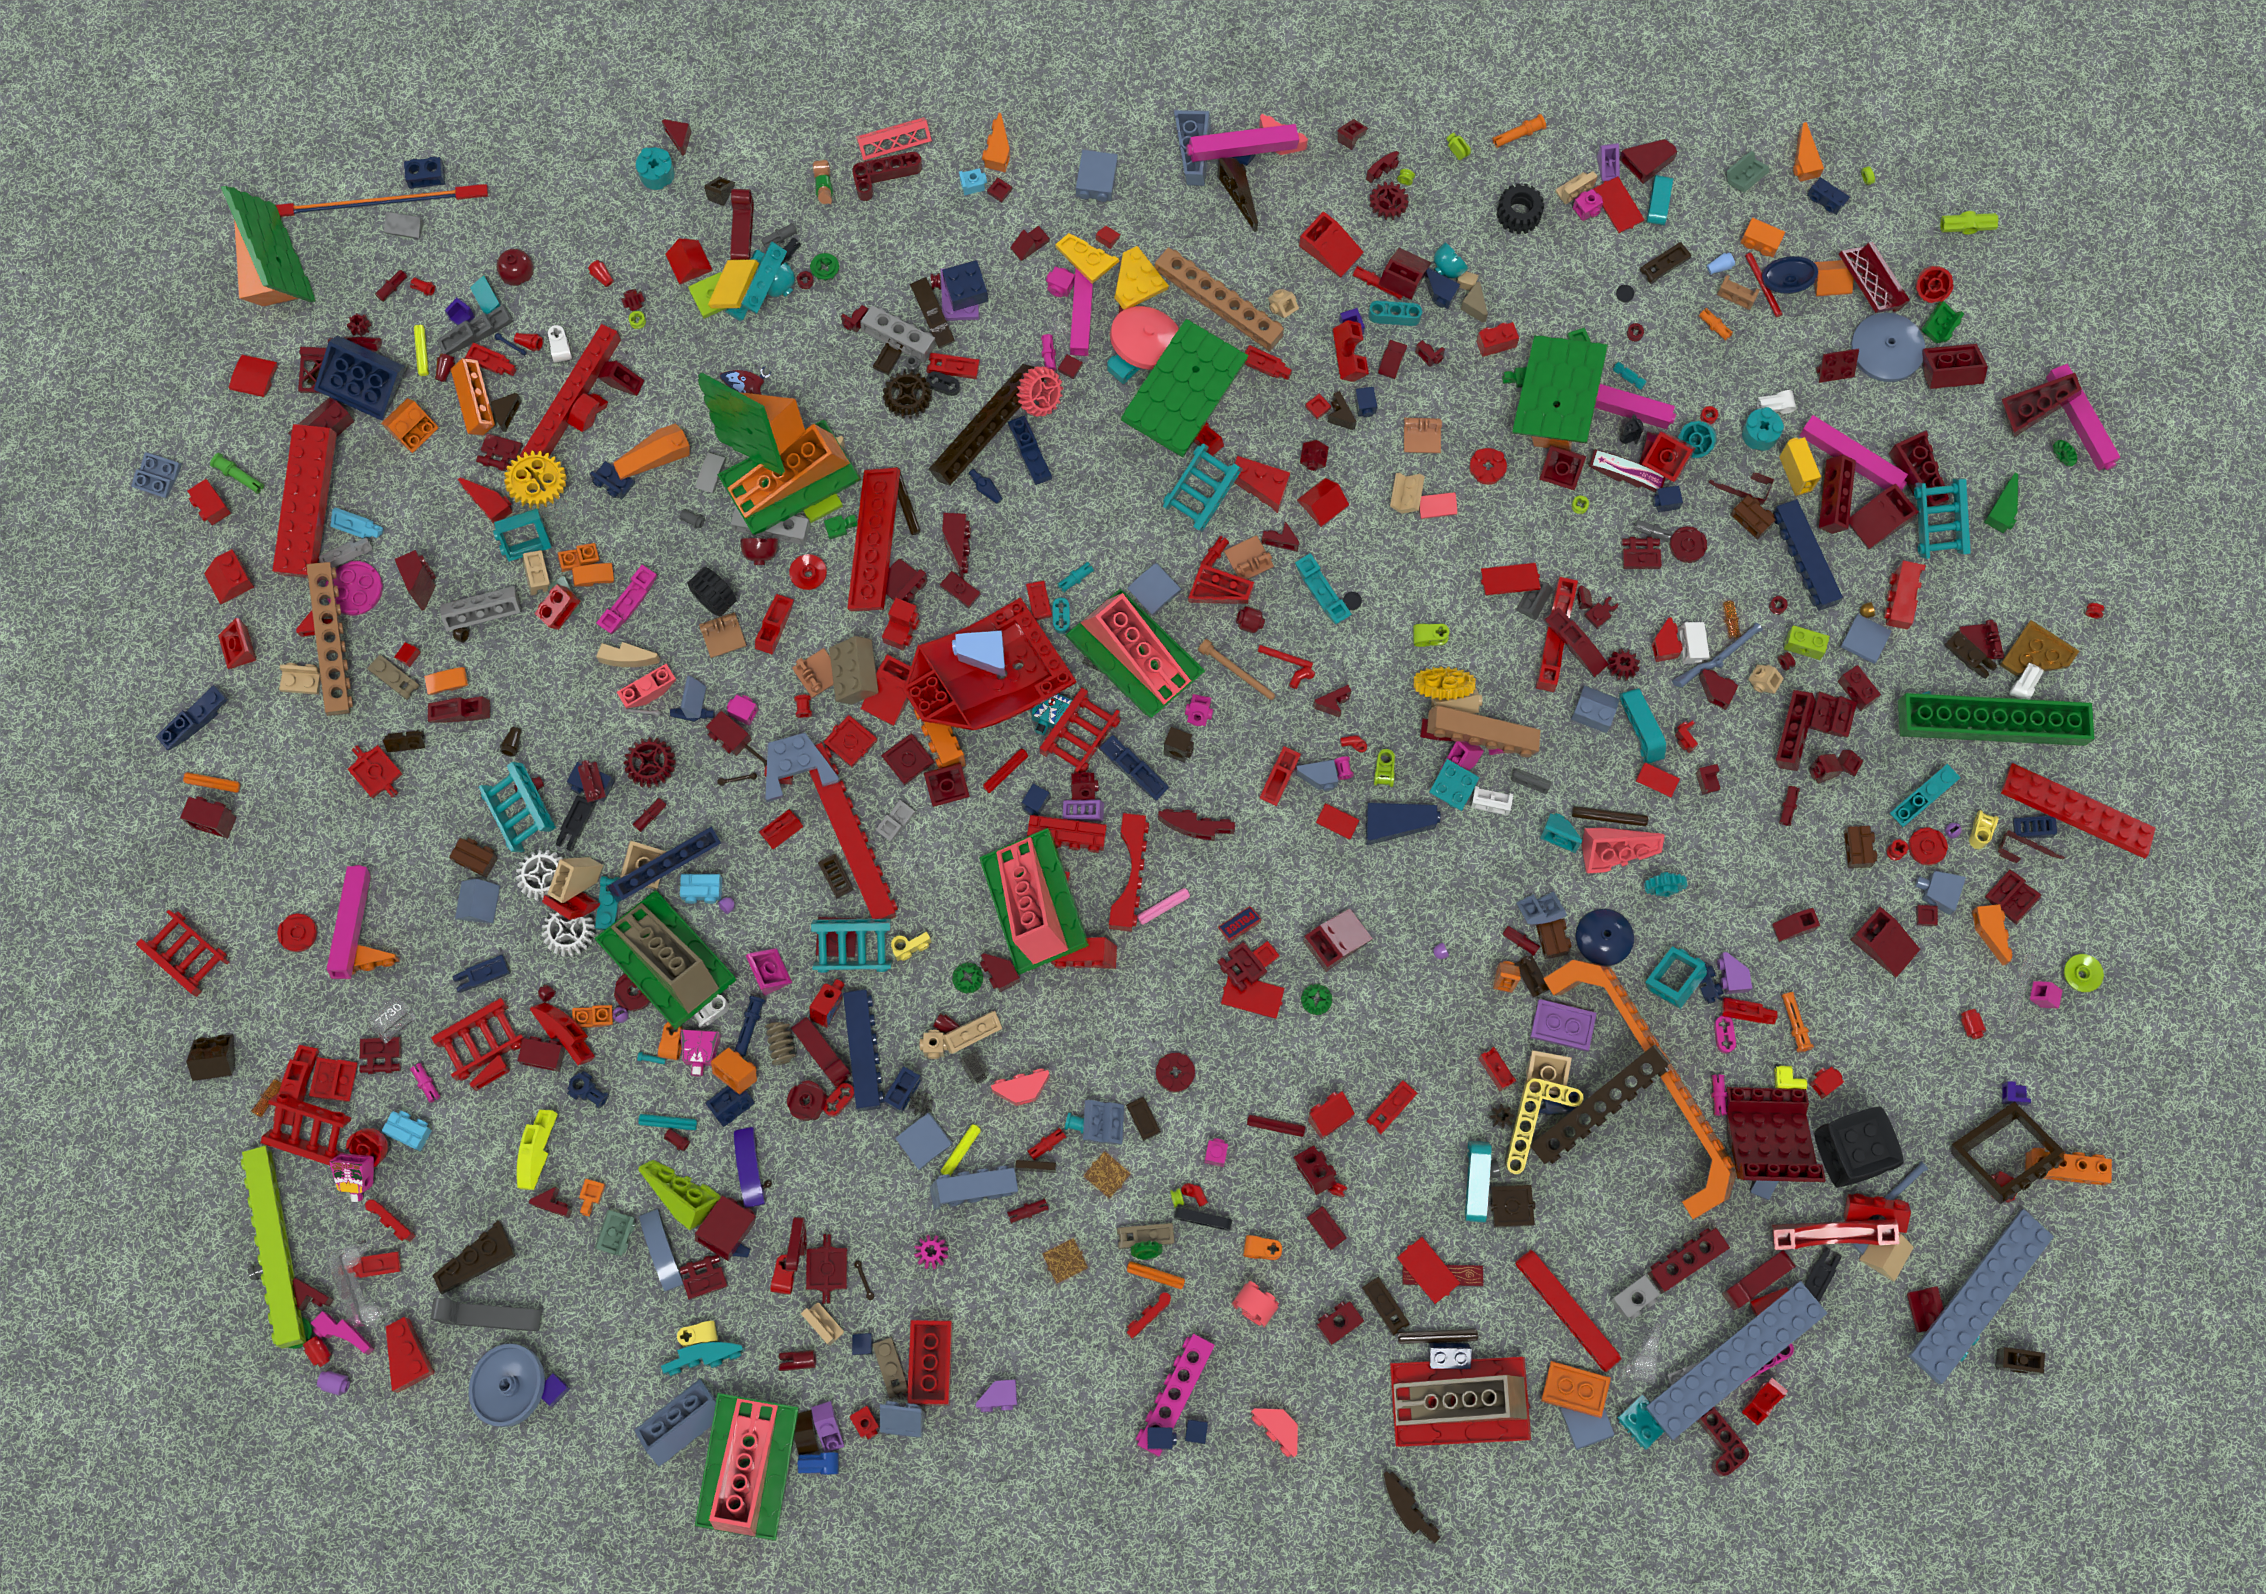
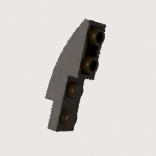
M924 277L911 283L910 287L933 337H935L938 349L954 343L955 339L927 278Z
M1385 1471L1382 1474L1386 1494L1400 1521L1412 1535L1420 1530L1432 1544H1435L1441 1538L1438 1535L1439 1530L1432 1523L1428 1525L1422 1519L1424 1515L1416 1507L1414 1509L1411 1508L1416 1502L1413 1498L1415 1494L1407 1486L1403 1488L1398 1483L1400 1479L1392 1471L1390 1473Z

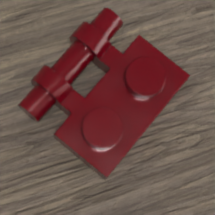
M486 434L481 447V452L486 453V455H478L476 462L483 464L485 467L492 466L505 472L507 466H512L509 464V461L517 460V455H520L523 445L517 441ZM493 457H501L502 460L498 461L493 459Z
M1636 537L1622 538L1621 545L1629 546V549H1623L1622 551L1623 569H1661V549H1653V546H1660V539H1653L1652 537H1646V539ZM1636 546H1646V549H1636Z
M1244 942L1228 952L1230 961L1226 962L1223 957L1217 961L1221 966L1220 970L1229 976L1233 986L1237 987L1241 992L1247 988L1243 983L1244 980L1247 979L1252 985L1267 974L1265 967ZM1237 966L1242 973L1237 975L1232 968Z
M401 1038L360 1039L359 1058L367 1060V1065H360V1073H368L370 1075L376 1072H386V1074H391L393 1071H401L400 1063L393 1064V1058H401ZM375 1059H385V1064H375Z
M708 1255L702 1260L694 1263L690 1261L685 1266L679 1267L681 1275L686 1273L690 1275V1278L683 1280L688 1300L728 1287L723 1268L714 1269L713 1264L720 1262L719 1255L711 1257ZM704 1267L707 1268V1272L699 1275L696 1274V1270Z

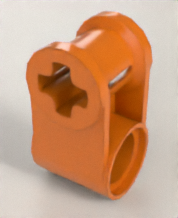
M667 1022L663 1027L658 1047V1057L678 1061L682 1049L681 1030L684 1029L680 1026L677 1029L678 1031L672 1035L670 1030H674V1028Z
M1246 1235L1244 1257L1277 1260L1281 1257L1282 1245L1279 1241ZM1272 1245L1276 1246V1249L1279 1250L1275 1251L1274 1255L1268 1250L1272 1248Z

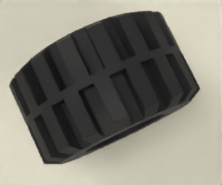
M1520 183L1516 184V187L1511 185L1509 189L1506 188L1498 203L1497 218H1499L1498 222L1500 225L1504 224L1503 228L1505 230L1509 228L1511 233L1517 231V234H1521V231L1526 234L1529 229L1533 231L1535 226L1539 225L1544 209L1543 196H1540L1539 190L1535 191V187L1531 186L1530 188L1528 184L1521 186ZM1522 204L1529 209V212L1518 213L1511 206Z
M703 567L687 582L690 591L697 600L716 616L721 617L737 602L736 595L728 584L707 567Z

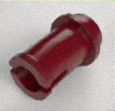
M672 1128L663 1137L676 1146L678 1151H685L690 1144L688 1137L681 1136Z

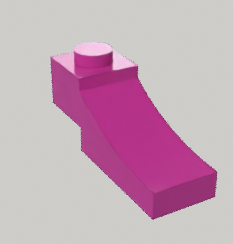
M322 1311L311 1322L315 1327L313 1329L314 1333L320 1338L340 1337L352 1343L367 1355L374 1350L369 1342L346 1320L342 1319L337 1323L327 1312Z

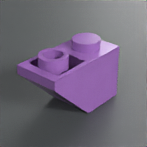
M1723 952L1719 959H1717L1718 970L1722 972L1720 985L1725 990V995L1749 992L1752 989L1749 969L1729 953Z
M1016 1380L994 1381L976 1402V1409H981V1412H993V1408L1001 1407V1411L1013 1410V1406H1017Z
M831 1401L811 1407L814 1425L824 1452L827 1453L845 1447Z

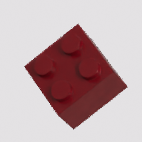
M196 796V799L188 797L180 819L193 829L228 839L236 817L231 813L232 810L225 808V804L216 801L212 804L207 799Z

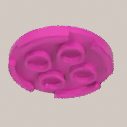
M349 561L336 569L337 579H333L334 586H338L339 597H336V604H340L342 614L350 616L361 615L370 611L379 602L383 591V583L380 575L371 565L361 561Z

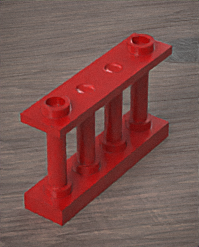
M1081 688L1040 746V754L1047 757L1049 753H1054L1075 766V773L1086 772L1089 767L1088 762L1112 728H1116L1121 721L1120 711L1116 710L1113 715L1107 713L1091 703L1088 698V691ZM1081 707L1083 709L1087 708L1108 722L1102 731L1079 717L1078 711ZM1076 723L1097 736L1092 746L1068 732L1067 727L1069 724ZM1059 738H1065L1086 751L1087 753L1080 761L1057 747L1058 744L1056 743Z
M168 910L167 913L173 919L151 941L146 942L140 939L136 945L189 993L197 997L202 992L198 986L204 976L220 960L226 965L230 962L225 958L227 954L219 947L215 950L184 922L186 918L178 911L173 913L171 910ZM178 924L186 929V932L165 953L159 954L156 951L158 949L157 946ZM194 936L200 942L199 945L179 965L174 967L170 963L172 961L171 958ZM207 948L214 954L213 957L193 977L187 979L184 976L185 970Z
M502 998L431 1037L437 1047L442 1046L446 1049L457 1070L451 1074L452 1078L456 1081H463L471 1076L470 1073L491 1062L499 1054L502 1056L510 1050L515 1051L521 1048L523 1038L525 1037L522 1034L516 1036L504 1014L505 1010L509 1007ZM492 1017L498 1018L510 1040L501 1046L497 1044L487 1025V1020ZM476 1026L480 1027L492 1051L483 1056L480 1055L469 1034L470 1030ZM457 1037L463 1038L474 1059L473 1062L466 1066H463L452 1045V1040Z
M283 1093L276 1094L268 1101V1104L276 1106L277 1109L273 1129L262 1135V1144L329 1166L330 1160L343 1153L336 1149L340 1127L346 1126L352 1117L346 1116L342 1112H334L291 1098ZM285 1109L295 1112L291 1135L281 1131ZM303 1115L314 1119L310 1141L299 1137ZM322 1122L332 1124L328 1147L318 1143Z

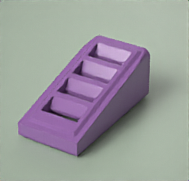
M1063 800L1062 819L1103 821L1104 803L1101 800ZM1070 805H1073V815H1070ZM1078 806H1081L1080 815H1078ZM1086 806H1089V813H1088V815H1085V814H1086ZM1094 807H1096V815H1093Z

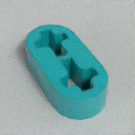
M1062 597L1055 599L1053 602V628L1059 634H1064L1070 629V606L1068 600ZM1059 603H1063V606H1066L1063 607V613H1059ZM1060 618H1063V623L1067 624L1064 625L1063 628H1060L1059 625H1056L1060 623Z

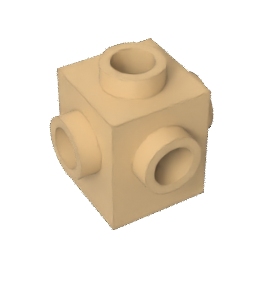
M1284 289L1276 290L1268 298L1270 302L1269 308L1272 313L1283 318L1299 309L1294 294Z
M1757 664L1748 680L1757 692L1775 694L1784 678L1775 667Z
M929 1030L928 1033H924L923 1039H920V1050H923L925 1057H928V1059L944 1057V1051L948 1050L942 1037L944 1033H940L939 1030ZM930 1041H937V1044L932 1046Z

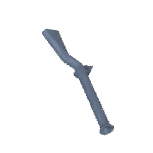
M1755 622L1751 629L1718 656L1713 657L1712 661L1697 665L1672 680V683L1682 688L1704 669L1709 670L1715 667L1723 669V660L1757 632H1761V625Z
M1919 1161V1165L1884 1198L1894 1200L1916 1178L1928 1170L1927 1166ZM1879 1215L1871 1216V1220H1879ZM1851 1243L1861 1255L1865 1253L1869 1245Z

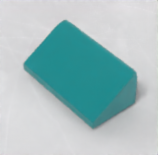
M485 276L479 278L470 287L483 313L489 314L500 306Z

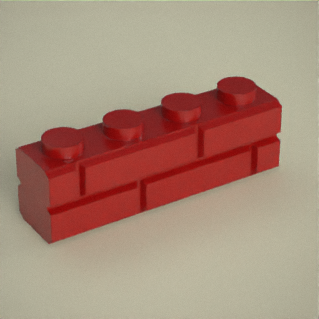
M1030 815L1027 837L1048 828L1054 838L1056 848H1061L1062 845L1069 846L1071 850L1086 848L1092 853H1099V850L1104 851L1107 831L1106 824Z

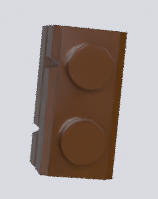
M1747 495L1733 509L1730 515L1758 540L1773 526L1776 519L1771 511L1765 510L1760 506L1761 504L1758 499Z
M1847 827L1844 830L1848 868L1872 867L1877 861V851L1873 850L1875 834L1871 832V827Z
M469 837L466 840L459 838L449 858L453 862L487 878L498 859L494 854L495 851L487 846L483 848L477 846L478 842Z
M1564 918L1548 923L1536 924L1545 959L1564 956L1569 953L1572 945L1570 938L1565 935L1564 930L1567 927Z

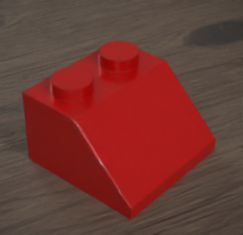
M1660 431L1642 465L1675 482L1680 477L1696 448L1677 437Z
M233 549L216 557L204 573L220 605L254 588L239 556Z

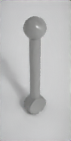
M626 707L621 709L623 713L650 714L655 717L661 715L660 710L626 709Z

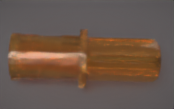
M1732 600L1725 601L1723 603L1726 618L1724 622L1727 624L1729 639L1741 637L1738 624L1739 617L1736 615L1734 602Z
M274 1079L266 1091L260 1094L261 1098L254 1108L251 1109V1112L262 1118L270 1106L268 1101L279 1093L282 1082Z

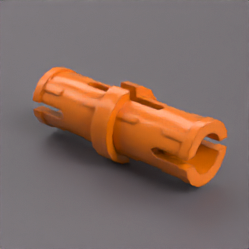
M1705 308V311L1703 310L1700 313L1699 317L1710 326L1709 329L1714 330L1725 341L1731 337L1733 331L1722 323L1721 318H1717L1708 308Z

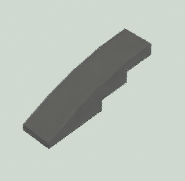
M501 305L489 314L482 313L471 322L465 320L437 339V342L443 354L449 355L496 333L512 323L513 320L507 308Z

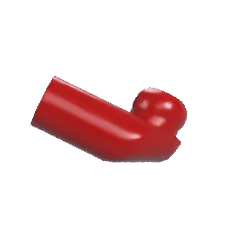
M1311 667L1297 670L1289 686L1297 689L1302 679H1313L1315 672Z
M1186 1183L1182 1186V1194L1195 1198L1199 1207L1208 1204L1200 1186Z

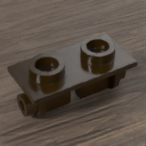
M420 730L408 731L406 736H403L402 732L388 733L382 739L387 753L425 748L423 741L424 732Z
M1532 955L1529 957L1525 956L1521 961L1515 963V966H1519L1520 975L1533 998L1550 990Z

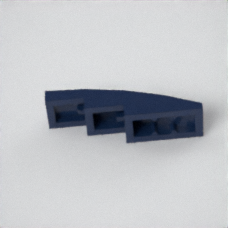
M1113 734L1098 748L1114 765L1155 801L1169 788L1143 760L1141 761Z

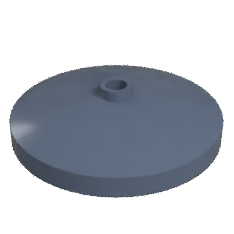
M1879 313L1866 318L1859 324L1852 336L1851 350L1859 348L1857 366L1866 375L1883 382H1897L1910 377L1918 370L1923 362L1922 350L1925 349V341L1918 327L1909 319L1894 313Z
M503 1344L488 1351L476 1364L469 1382V1400L477 1417L483 1422L496 1427H511L527 1419L537 1408L544 1391L545 1375L541 1361L530 1349L517 1344Z

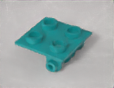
M1446 759L1429 793L1445 801L1450 807L1462 811L1480 777Z
M1642 1394L1617 1418L1619 1419V1424L1621 1423L1625 1429H1628L1627 1433H1632L1631 1437H1635L1634 1439L1638 1442L1640 1448L1648 1449L1664 1431L1645 1408L1650 1402Z

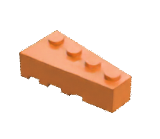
M914 709L913 711L915 713L917 720H920L919 715ZM922 721V732L931 741L928 743L931 753H936L938 757L935 760L938 769L961 763L962 767L966 766L962 749L960 750L956 736H953L951 726Z

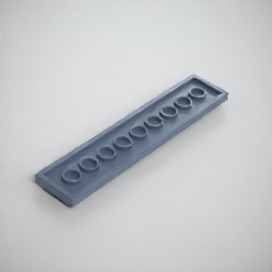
M2025 1209L2020 1210L1908 1357L1936 1383L1943 1384L2054 1236Z
M1801 1281L1798 1282L1645 1408L1671 1441L1674 1440L1828 1313Z

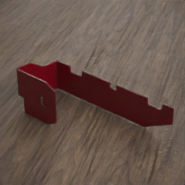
M1753 473L1751 476L1752 480L1766 485L1768 483L1771 484L1765 500L1759 497L1756 498L1763 505L1774 479L1759 473ZM1713 480L1709 481L1716 488L1745 498L1747 495L1751 498L1753 497L1751 494L1740 490L1737 491L1724 484H1717Z
M2010 830L2004 834L1998 849L1999 856L2011 862L2017 863L2021 860L2018 856L2002 849L2006 836H2009L2051 857L2062 860L2065 858L2041 845H2037V843L2017 836L2016 833Z

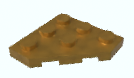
M2030 620L2000 666L2015 676L2022 675L2028 663L2034 664L2044 671L2064 669L2071 665L2079 650Z

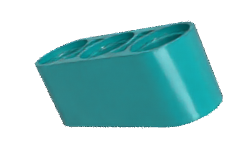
M1655 175L1647 223L1665 226L1673 178Z
M1374 301L1370 304L1368 318L1373 323L1416 326L1421 320L1422 308L1415 303ZM1376 310H1377V311H1379V312H1381V313H1380V314H1376V313H1374L1373 311H1376ZM1392 312H1397L1399 314L1393 315Z

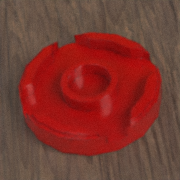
M1929 827L1920 828L1914 832L1908 843L1909 853L1912 858L1918 863L1927 866L1936 865L1942 861L1948 850L1947 840L1940 831Z
M299 913L286 917L280 923L277 931L278 941L285 949L291 952L307 950L314 944L318 934L315 922L307 915Z

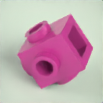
M1593 189L1588 192L1584 191L1575 199L1573 210L1582 221L1591 216L1592 218L1596 217L1601 212L1603 205L1602 197L1598 193L1596 194Z
M1193 694L1191 703L1187 704L1185 715H1188L1187 722L1195 726H1206L1207 720L1212 718L1213 709L1210 708L1212 698Z

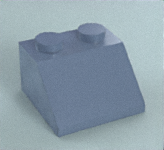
M1584 686L1571 720L1607 733L1620 699Z

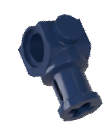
M585 1071L573 1076L569 1081V1087L567 1088L569 1091L567 1094L575 1100L578 1097L584 1101L588 1099L596 1104V1108L600 1109L606 1103L609 1094L597 1089L596 1084L591 1081L593 1077ZM579 1081H584L583 1088L576 1090V1084Z

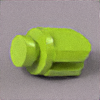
M1452 133L1446 138L1449 142L1448 147L1458 160H1462L1471 154V148L1460 135L1457 136L1455 133Z

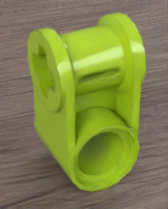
M1445 624L1414 625V646L1445 645L1449 639L1450 631L1448 626ZM1441 632L1443 637H1439L1438 633Z
M1383 749L1378 754L1374 773V786L1383 784L1393 787L1395 754L1389 749ZM1388 756L1390 758V762H1382L1381 757Z

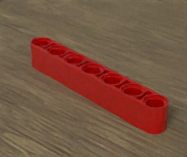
M1530 1249L1515 1261L1517 1268L1604 1372L1607 1373L1622 1360L1615 1348L1534 1251Z

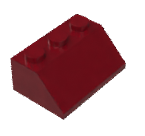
M1977 343L1925 348L1922 350L1924 378L1930 389L1984 384L1988 365Z
M329 397L298 425L331 428L337 433V437L354 423V420L336 400Z
M414 550L394 560L407 591L421 611L426 609L436 587L434 583L436 576L424 556H419L417 551Z

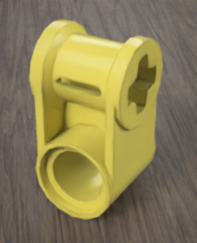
M1982 810L1978 811L1969 839L1970 845L1973 848L1982 849L1991 841L1999 817L1984 814ZM1977 835H1980L1984 841L1979 840Z
M715 1321L701 1322L697 1325L681 1328L677 1333L678 1342L683 1347L718 1342ZM685 1333H689L692 1336L688 1342L682 1339L685 1337Z

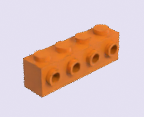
M462 358L451 368V373L468 434L483 436L495 426L478 360Z
M2032 1148L2031 1151L2026 1153L2025 1171L2051 1153L2045 1152L2044 1148ZM2064 1152V1161L2059 1164L2058 1168L2048 1171L2047 1175L2042 1179L2105 1186L2112 1181V1159H2106L2104 1155L2099 1154L2089 1157L2081 1152H2073L2072 1155L2065 1154Z

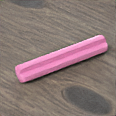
M1183 888L1138 915L1139 922L1144 925L1190 897L1188 890Z

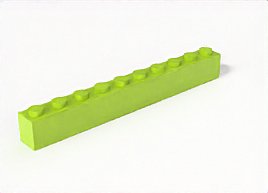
M262 1146L242 1152L241 1166L246 1172L244 1184L246 1189H249L250 1196L247 1198V1201L253 1212L251 1223L256 1229L254 1241L256 1246L259 1247L258 1262L263 1269L261 1280L263 1285L266 1286L267 1292L264 1294L266 1304L269 1305L270 1313H268V1320L273 1326L274 1331L271 1333V1338L274 1345L276 1344L277 1347L284 1349L305 1343L306 1338L301 1310L297 1307L293 1280L295 1276L272 1150L267 1146Z

